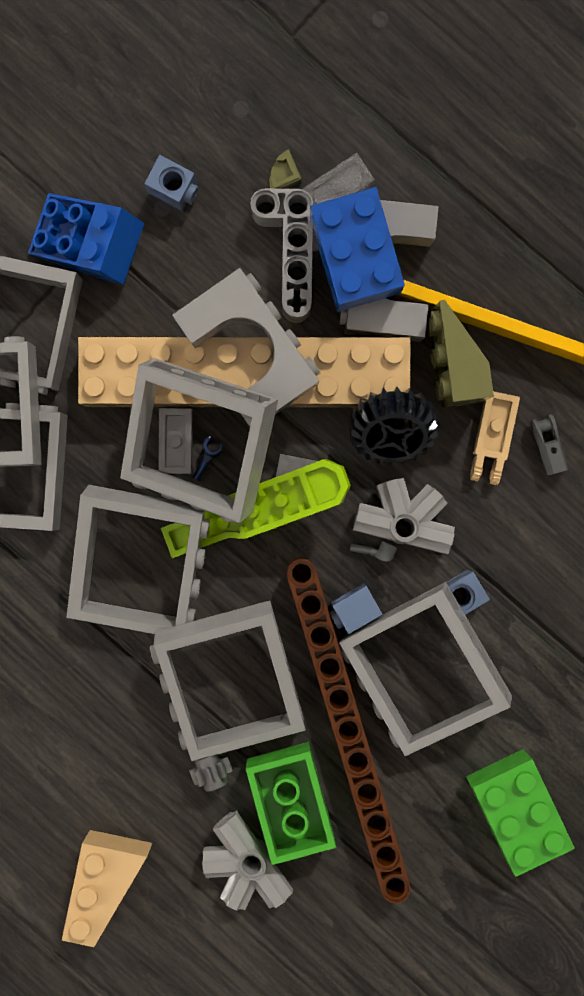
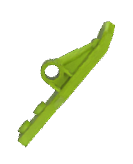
M323 459L260 483L254 511L240 523L225 521L220 515L206 511L205 519H210V528L207 539L202 538L200 548L227 538L246 539L341 504L351 486L344 466ZM236 493L228 496L235 499ZM175 522L162 527L161 531L171 557L175 558L186 554L190 525Z

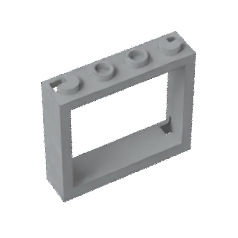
M0 256L1 275L66 289L47 377L37 376L38 394L47 395L48 390L58 392L83 279L73 271ZM0 368V385L16 388V384L19 383V373Z
M5 337L4 342L0 343V355H18L22 451L0 452V467L42 465L36 346L25 341L24 337Z
M156 358L138 365L120 478L132 482V485L137 488L151 489L159 492L166 499L180 500L188 503L195 510L209 511L220 515L225 521L240 523L254 511L278 399ZM157 385L252 417L235 499L143 465Z
M6 403L5 409L0 408V419L21 421L20 404ZM39 405V422L50 423L43 516L0 513V527L45 531L60 530L68 415L58 412V407Z
M88 485L80 495L66 618L155 634V631L194 621L196 609L191 608L192 598H198L201 584L200 579H195L197 568H203L206 553L205 549H200L202 538L207 539L210 528V519H205L206 511L195 510L190 504ZM99 508L190 525L177 617L88 601Z
M446 582L384 613L352 633H346L339 642L342 657L348 664H352L357 673L356 679L360 688L364 692L367 691L370 695L377 717L381 720L384 719L389 728V736L392 743L397 748L400 747L405 756L511 707L512 695ZM436 605L490 699L412 735L359 643Z
M270 600L155 631L154 645L150 646L151 657L154 664H160L163 673L159 675L160 684L164 694H170L172 700L169 703L171 718L173 722H179L181 731H178L182 750L188 749L191 761L306 730L303 713ZM262 626L287 713L197 737L169 651Z

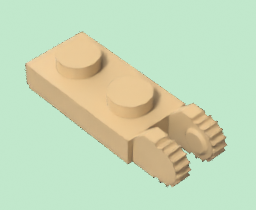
M493 391L494 397L485 400L483 403L473 451L475 457L472 462L470 479L479 481L482 475L484 457L493 458L495 460L489 479L490 484L498 485L504 461L508 458L520 397Z

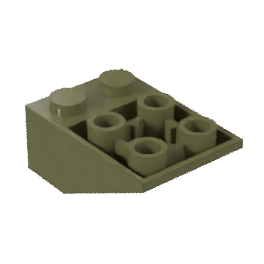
M440 300L430 312V317H427L426 323L428 336H433L435 349H431L430 355L433 369H438L439 381L435 382L437 401L442 400V406L446 408L481 403L494 397L489 361L447 302Z

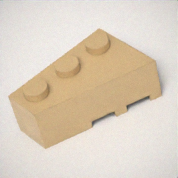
M93 830L88 832L81 846L62 941L95 947L146 860L152 843Z

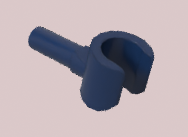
M212 436L204 440L203 448L205 453L193 475V478L200 481L212 458L218 457L223 450L222 442L218 450H208L207 445L210 443Z

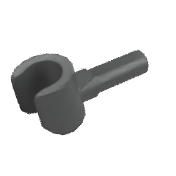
M382 541L378 550L373 547L351 543L350 551L367 554L388 562L393 560L397 548Z

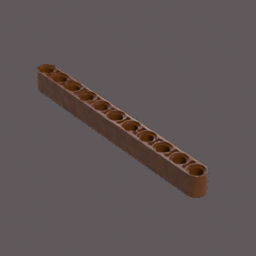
M297 557L288 565L287 578L379 886L384 898L388 902L394 904L401 903L410 894L409 879L317 571L311 560L305 557ZM298 564H305L311 569V574L308 579L299 581L292 575L293 568ZM308 595H313L320 600V605L317 610L309 612L302 607V600ZM317 627H325L329 631L328 638L323 642H316L311 637L312 631ZM327 658L335 659L338 662L337 669L332 673L324 672L320 668L323 660ZM341 689L348 694L346 700L342 703H334L330 700V695L335 690ZM345 721H352L357 726L354 732L344 734L339 730L340 725ZM353 753H363L366 757L361 764L355 765L349 762V757ZM364 784H371L375 787L374 791L369 795H362L358 792L359 788ZM374 815L384 818L383 822L377 826L367 823L370 817ZM388 846L393 849L388 856L377 854L378 850L382 847ZM392 878L402 880L396 887L387 885V882Z

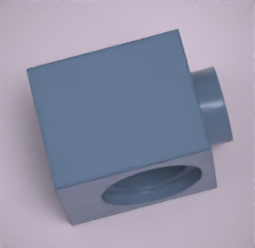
M159 155L144 183L150 195L181 211L184 210L187 203L191 205L194 202L199 191L194 172ZM171 180L182 181V186L178 190L170 191L166 189L167 184Z
M467 569L446 582L452 593L460 587L465 589L466 599L459 604L465 615L490 600L476 575L471 570Z
M364 583L332 601L331 604L334 610L329 612L337 628L345 627L348 634L383 615Z

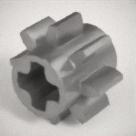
M218 754L195 760L196 768L189 770L194 785H198V787L204 786L207 792L228 783L227 773L233 771L228 756L224 757Z

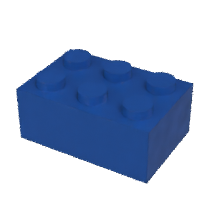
M377 187L310 206L311 224L337 312L401 294L405 284Z

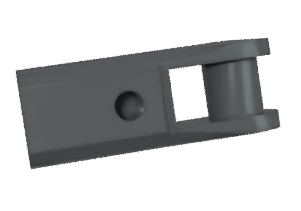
M549 414L546 416V419L540 421L532 419L530 422L531 429L537 442L546 474L552 475L568 470L554 416ZM549 431L552 440L544 442L542 433Z

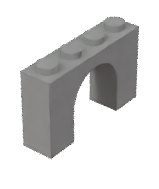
M380 200L393 244L431 247L436 237L439 206ZM385 298L341 311L340 325H345V334L376 338H410V341L421 342L425 338L428 304L393 301Z
M239 268L172 316L194 348H197L219 331L233 324H250L261 329L273 344L275 351L274 360L268 373L248 389L278 399L276 415L319 384L316 376L320 374V371L310 357L304 360L297 348L301 344L290 329L284 331L278 323L281 315L271 301L266 304L258 294L262 289L251 273L246 276L241 268ZM241 413L248 425L251 426L252 417Z

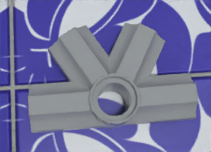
M404 478L391 480L376 486L382 508L359 503L353 531L392 540L397 544H408L449 554L453 543L455 527L431 521L448 503L430 485L426 484L410 501ZM404 520L410 524V536L401 537L397 534L395 529L397 521Z
M237 810L222 817L214 825L213 831L224 845L204 847L202 862L203 874H205L206 878L229 877L220 898L226 903V906L236 911L238 909H246L255 889L269 908H277L285 903L286 899L293 893V888L276 864L271 865L266 844L256 838ZM255 856L260 862L252 863L246 857Z

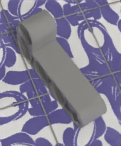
M260 189L251 198L252 218L260 226L283 227L282 310L287 320L293 323H300L310 315L312 304L313 227L310 220V206L313 205L310 194L301 189ZM268 202L274 206V209L268 214H263L257 210V207L261 203ZM294 203H302L307 210L302 214H294L289 208ZM293 235H301L306 239V243L302 247H294L289 243V239ZM293 267H301L305 270L306 275L301 280H294L288 275V272ZM294 291H300V305H302L300 312H293V307L288 306L293 305Z

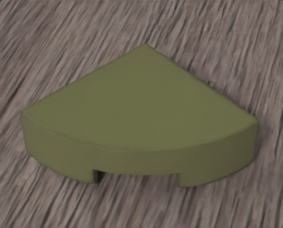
M289 149L278 156L271 169L269 178L270 188L287 189L302 181Z

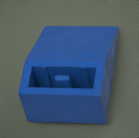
M48 193L28 254L98 279L124 285L144 223L121 207Z

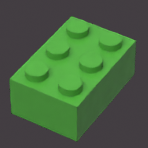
M305 742L247 758L246 772L271 865L336 848L335 836L310 743Z
M524 749L466 776L499 848L515 877L575 849L533 759Z

